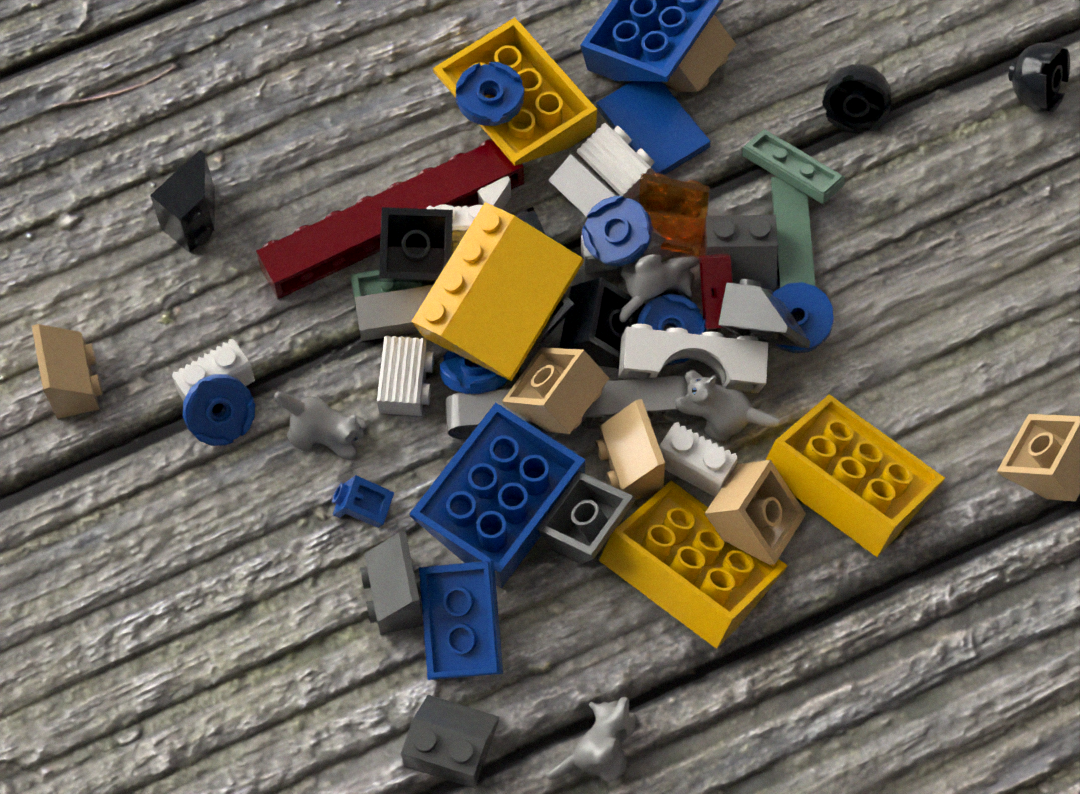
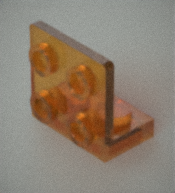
M642 173L639 203L649 214L652 226L666 239L661 244V249L699 256L704 237L705 219L708 216L710 187L694 180L680 181L670 179L659 173L651 175Z

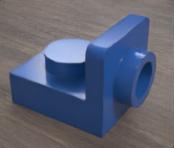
M355 475L344 484L340 483L332 499V503L336 504L333 516L341 518L347 514L379 528L384 525L394 492Z

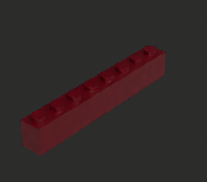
M488 139L481 143L479 147L465 154H456L447 162L435 168H426L417 176L404 182H396L390 185L387 190L377 195L363 197L349 208L331 212L325 219L319 222L301 226L293 234L280 240L267 242L261 249L256 250L260 268L277 299H280L380 252L382 207L427 209L430 205L435 207L446 204L454 208L457 206L461 208L467 206L469 208L479 205V189L505 176H508L511 180V190L523 185L524 166L522 163L514 166L494 141Z

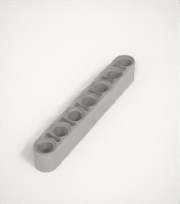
M684 376L608 381L602 389L601 396L590 405L582 416V422L575 430L600 428V425L639 399L643 400L651 424L689 420L694 415L680 412L675 405L678 397H684L688 393L686 378ZM510 389L493 390L481 394L457 393L450 395L445 400L447 433L452 438L468 439L495 402L541 432L546 433L548 431L502 403Z

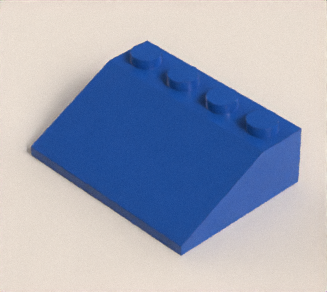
M612 0L580 44L587 70L615 81L668 82L724 0Z
M495 402L409 514L412 519L464 563L494 561L496 585L502 589L541 537L537 530L541 522L578 471L585 474V459Z

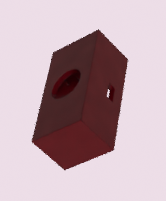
M727 253L700 255V281L705 328H723L718 324L726 283H732L731 256Z

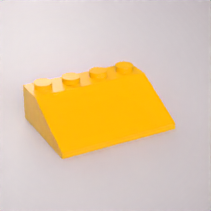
M515 17L433 68L435 75L455 98L457 81L461 74L472 65L480 63L481 66L489 64V62H500L510 66L520 75L524 87V104L519 113L509 122L497 126L480 125L514 166L569 149L596 131L597 108ZM487 95V96H485V97H486V98H494L495 96H494V95Z
M485 202L411 322L423 338L512 381L582 266L584 259L515 215Z
M830 394L777 438L765 459L772 461L797 499L876 557L899 536L945 480V477Z
M670 481L615 528L599 561L717 649L736 631L784 573L788 565L780 559L775 564L769 565L723 541L705 515L708 507L676 483Z

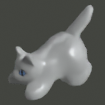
M645 255L638 261L626 264L621 271V276L626 281L627 292L632 299L622 308L619 320L625 322L645 301L667 290L675 292L676 295L685 297L686 294L688 297H692L691 289L695 274L690 269L699 264V259L695 257H681L661 262V255Z
M694 370L686 372L685 378L688 383V393L686 396L676 399V408L682 413L706 419L704 432L709 438L716 441H728L733 435L739 434L749 423L765 427H778L781 425V420L777 417L752 408L748 397L741 391L725 389L715 384V376L710 378L702 377Z
M280 391L275 393L278 403L292 413L290 429L287 433L292 445L305 451L311 450L315 443H321L343 459L352 460L356 458L357 451L352 444L362 440L364 431L367 428L365 420L357 418L356 414L347 416L333 410L327 403L317 397L306 396L297 400Z
M622 697L619 701L615 700L610 703L595 704L590 702L589 706L594 711L596 722L580 739L574 753L549 770L546 778L549 780L561 778L577 767L588 774L598 775L605 781L618 779L625 772L627 762L624 751L621 749V744L633 734L636 725V714L629 712V698Z

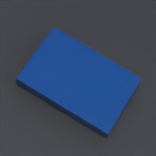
M631 81L596 102L597 110L614 130L619 126L632 139L628 145L635 152L641 148L654 160L655 163L651 166L657 174L653 179L654 181L710 148L711 141L662 82Z
M494 561L419 567L428 680L503 674Z

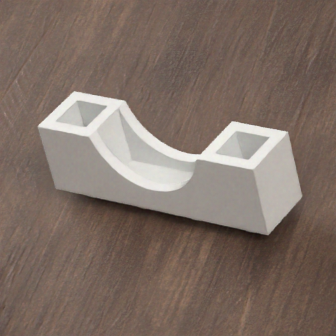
M634 324L631 327H626L621 336L618 378H656L660 370L668 363L677 359L690 358L699 360L711 367L718 375L725 389L759 393L766 385L768 342L758 341L757 337L745 335L739 336L737 339L725 338L723 334L718 332H704L702 335L689 334L683 328H669L667 331L653 330V327L647 324Z

